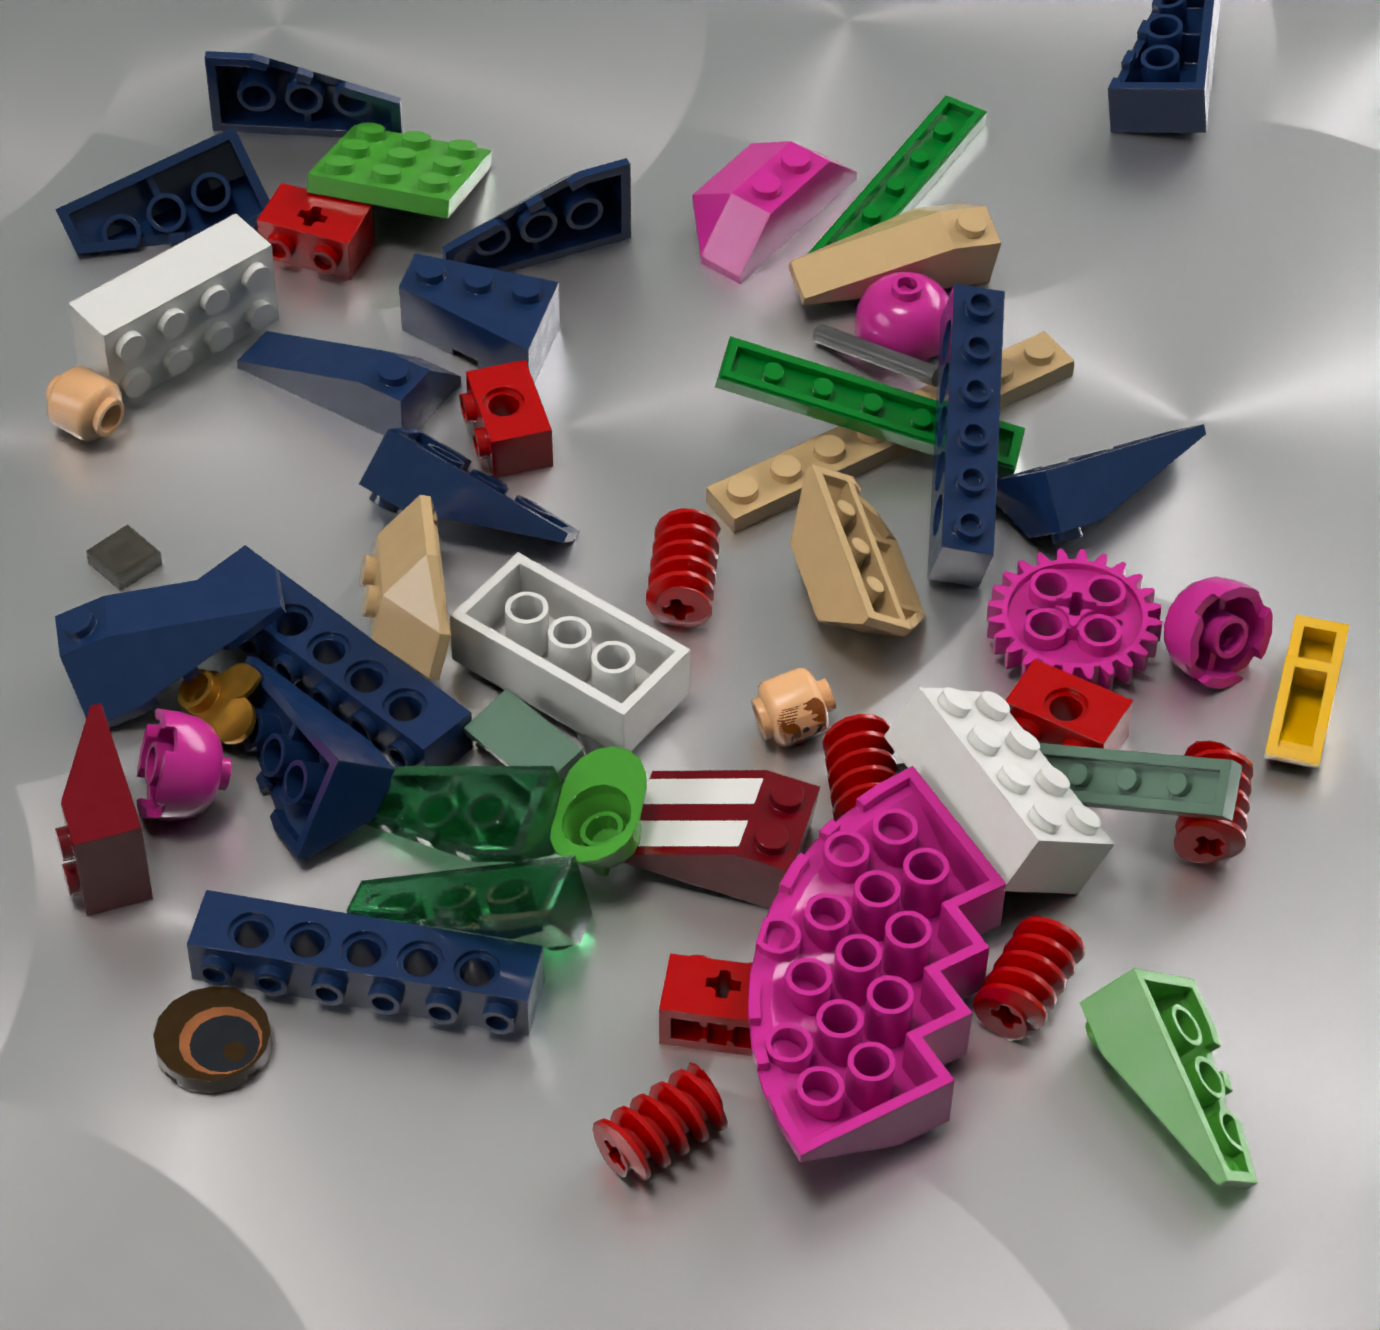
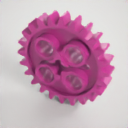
M1058 549L1056 560L1050 561L1040 552L1036 556V566L1033 567L1029 563L1020 560L1018 561L1017 574L1005 571L1002 576V585L993 586L992 599L988 601L987 638L994 639V655L1005 654L1004 667L1007 670L1022 666L1021 677L1032 661L1037 659L1091 683H1099L1103 688L1112 691L1114 677L1129 684L1132 680L1133 669L1144 672L1147 667L1148 658H1155L1163 621L1160 620L1161 604L1153 603L1155 590L1153 588H1142L1143 575L1141 574L1125 577L1127 565L1125 562H1121L1113 568L1106 566V554H1101L1095 562L1087 561L1085 549H1080L1076 559H1068L1065 551Z

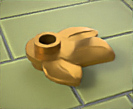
M240 663L223 673L199 669L202 673L190 682L186 683L183 680L177 694L183 713L199 717L211 725L220 741L225 744H237L250 736L254 729L257 715L255 707L248 697L258 687L262 679L261 674L249 664Z

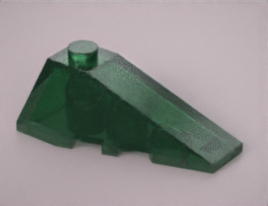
M554 766L394 767L395 771L392 776L389 792L383 797L375 818L365 824L472 862H527L557 854L551 843L550 835L563 781Z
M575 855L362 880L346 910L349 914L541 945L543 948L552 951L564 950L575 944H580L592 916V910Z

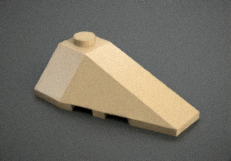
M954 203L920 207L792 260L789 264V271L802 305L860 299L865 290L878 278L895 272H913L926 275L937 281L942 288L953 287L954 283L962 285L989 283L1000 250L1001 241L986 206Z

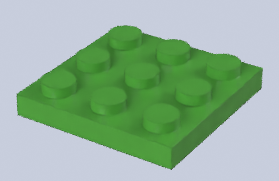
M360 123L354 125L308 173L307 192L448 219L491 168L492 150L478 148L476 143L469 140L459 139L445 142L431 139L429 134L420 131H408L402 134L386 131L382 125L377 123Z

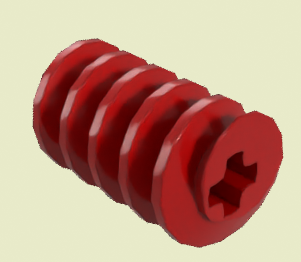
M681 508L668 512L659 519L655 526L648 588L646 590V605L654 617L672 627L685 629L698 627L707 623L712 616V601L714 600V585L716 584V569L718 567L717 555L720 551L718 535L721 528L717 521L707 513L696 509Z
M856 714L845 717L834 723L825 733L822 744L826 757L825 764L831 791L830 799L834 821H837L846 812L854 808L858 797L877 784L897 774L895 773L897 766L893 756L894 749L884 737L890 725L883 718L874 714Z
M1211 740L1196 741L1187 748L1184 756L1233 760L1242 765L1232 821L1178 816L1176 820V835L1173 841L1176 853L1181 859L1207 864L1216 862L1219 859L1234 857L1241 853L1246 846L1245 831L1248 828L1247 814L1250 810L1249 796L1252 791L1253 765L1246 756L1232 751L1231 748L1223 743Z
M1034 915L1022 920L1014 929L1012 938L1005 944L1003 953L995 961L993 970L986 976L983 987L974 997L973 1009L977 1018L990 1031L1010 1041L1023 1039L1027 1036L1028 1031L1040 1030L1047 1022V1013H1050L1055 1008L1057 997L1065 991L1067 980L1074 975L1076 964L1085 956L1086 947L1081 937L1063 923L1044 916Z
M689 1062L687 1071L680 1069L671 1073L668 1083L661 1081L651 1086L649 1095L642 1093L632 1098L630 1108L626 1106L618 1107L613 1110L610 1120L603 1118L593 1123L592 1131L601 1155L616 1174L626 1177L627 1172L631 1170L642 1181H646L651 1178V1170L647 1162L648 1158H651L659 1167L666 1168L670 1165V1157L666 1149L668 1145L680 1156H685L690 1150L685 1134L689 1133L697 1142L705 1143L709 1139V1134L704 1122L708 1121L712 1127L718 1131H723L728 1127V1121L723 1110L722 1099L713 1082L697 1064Z

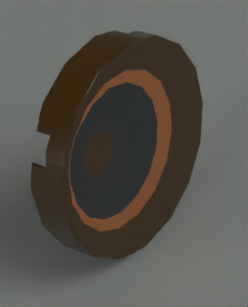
M217 986L192 990L172 1001L158 1017L153 1034L158 1065L162 1071L175 1078L177 1085L189 1091L211 1094L236 1089L248 1082L247 1076L254 1073L257 1068L260 1071L268 1062L272 1047L268 1016L256 999L237 989Z

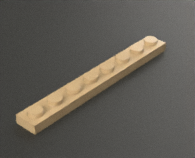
M1045 331L1002 350L1000 409L1073 375L1074 360ZM926 385L911 393L936 400L937 387ZM838 426L706 487V502L735 534L799 504L805 471L811 464L856 477L914 449Z

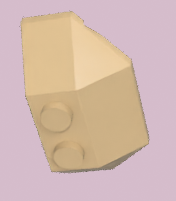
M811 464L805 471L790 546L817 620L829 626H838L860 633L906 636L921 623L926 615L897 540L876 509L858 494L862 489L853 476Z
M419 495L377 535L373 554H364L359 577L360 586L366 587L362 602V616L370 618L373 641L427 678L440 680L451 637V630L447 612L437 513L434 511L431 496Z

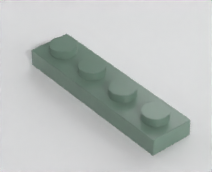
M1039 743V750L1054 768L1061 771L1070 781L1069 788L1086 807L1227 821L1233 820L1242 765L1233 760Z

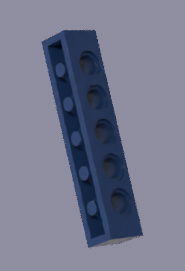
M954 283L941 315L927 579L979 587L994 556L1005 291Z
M244 545L197 580L274 566ZM277 569L280 575L286 613L240 645V648L248 656L258 657L293 685L372 742L375 747L389 757L392 764L398 770L404 773L410 772L426 785L474 748L473 741L466 736L464 727L472 721V712Z
M206 890L187 942L192 979L202 980L214 986L231 985L260 990L268 995L278 996L284 994L314 999L327 1005H350L372 1009L386 1015L397 1013L426 1018L439 1024L456 1023L480 1027L498 1034L515 1033L529 1036L545 982L544 951L541 945Z

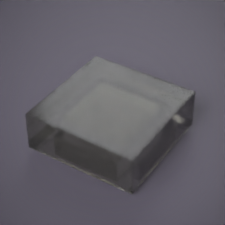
M128 524L86 551L88 564L119 591H123L162 565L161 552Z

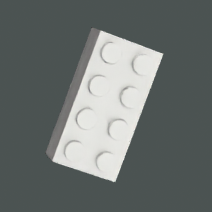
M235 213L69 302L78 366L90 368L115 382L121 390L122 402L126 404L278 320L279 311L272 245Z
M519 552L450 614L451 653L454 661L502 689H509L521 700L576 732L593 738L604 747L615 746L632 751L690 694L691 649Z
M918 686L884 735L908 768L914 766L1005 881V891L1079 894L1115 845L1101 828L1099 817L1081 803L1069 788L1070 781L1049 763L1039 750L1040 744L1037 739L1022 729L1010 714V706L1001 696L987 690L977 692L957 690L951 687L942 689Z

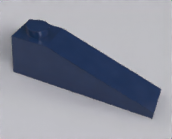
M625 158L581 170L557 180L442 246L443 259L511 272L631 238L630 163Z

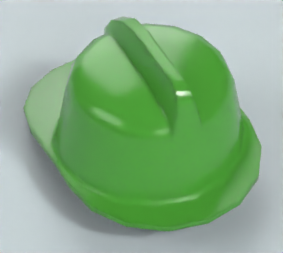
M620 747L599 748L581 757L569 770L562 786L555 818L551 827L550 840L558 855L566 861L583 864L586 867L592 868L599 876H607L611 868L624 863L635 853L641 840L640 816L647 790V772L639 757L630 750Z

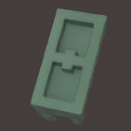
M509 689L502 692L464 727L466 736L473 742L476 741L475 746L482 752H490L529 784L540 797L546 795L543 798V802L549 807H554L558 804L562 786L569 770L581 757L585 756L582 748Z

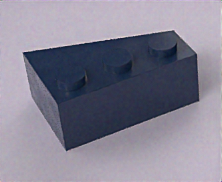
M415 253L399 285L403 331L451 355L459 351L477 360L479 369L526 360L535 384L560 327L559 282Z

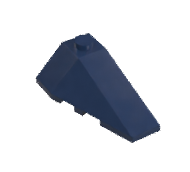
M205 52L204 59L213 131H225L235 127L237 132L342 138L354 125L377 123L382 125L386 131L403 134L400 97L254 53Z
M231 127L55 210L76 253L86 254L181 243L235 213L248 225L254 227L257 226V219L270 200L235 127Z
M266 331L237 360L238 369L385 436L388 429L412 427L419 429L461 385V376L419 357Z
M1201 424L1167 431L1116 445L1111 449L1072 457L1065 462L1045 467H1036L998 478L996 505L1029 538L1051 535L1052 543L1054 544L1082 537L1081 526L1103 520L1205 436V426Z
M416 427L388 429L359 482V485L372 492L369 499L373 503L393 513H397L399 508L404 510L419 495L431 496L434 511H436L439 518L562 543L575 541L580 532L528 498L517 495L515 500L507 497L506 494L509 488L505 482L496 476L487 475L475 469L469 472L467 469L472 462L471 460Z
M275 567L106 595L55 616L59 655L85 717L87 718L91 705L101 703L109 728L148 712L160 703L155 697L180 678H183L186 683L190 682L202 673L197 667L221 649L233 651L285 614L286 610L280 575Z
M247 656L245 664L254 667L261 674L262 679L258 687L248 697L255 707L257 718L252 733L242 742L246 751L255 752L262 771L256 777L260 792L270 793L276 808L270 815L274 830L297 858L309 859L375 818L383 797L390 790L395 768L372 742L260 659Z

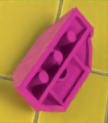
M792 141L751 143L692 195L701 264L741 284L857 180V172L817 151Z

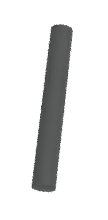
M819 324L813 332V341L815 343L937 387L938 366L824 324Z

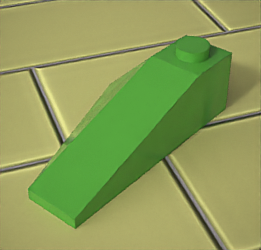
M1133 968L1079 1002L1087 1019L1085 1025L1086 1032L1093 1045L1100 1050L1105 1059L1218 1186L1249 1189L1256 1185L1258 1182L1243 1126L1238 1118L1227 1110L1224 1099L1225 1095L1233 1091L1229 1075L1223 1071L1218 1072L1215 1066L1212 1051L1221 1047L1218 1033L1194 979Z

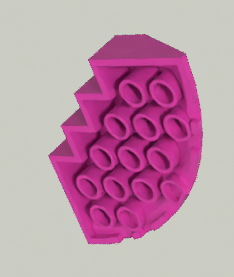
M914 766L905 769L868 790L856 799V806L846 812L837 821L831 819L819 830V838L815 840L805 854L800 853L781 880L779 892L774 898L766 918H763L756 941L755 954L750 971L748 998L751 1049L761 1088L775 1121L800 1162L899 1146L950 1120L955 1080L944 1065L967 1054L972 1012L962 999L978 992L983 987L990 947L980 935L1001 925L1006 883Z

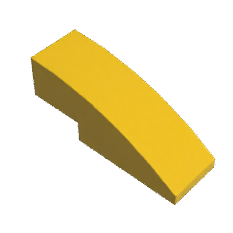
M1298 614L1295 615L1264 758L1319 769L1350 625Z

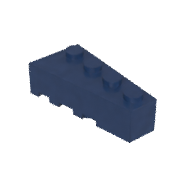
M1153 0L1152 12L1147 21H1142L1137 31V41L1132 51L1127 50L1121 62L1122 70L1118 78L1113 77L1108 87L1111 132L1206 133L1220 0Z

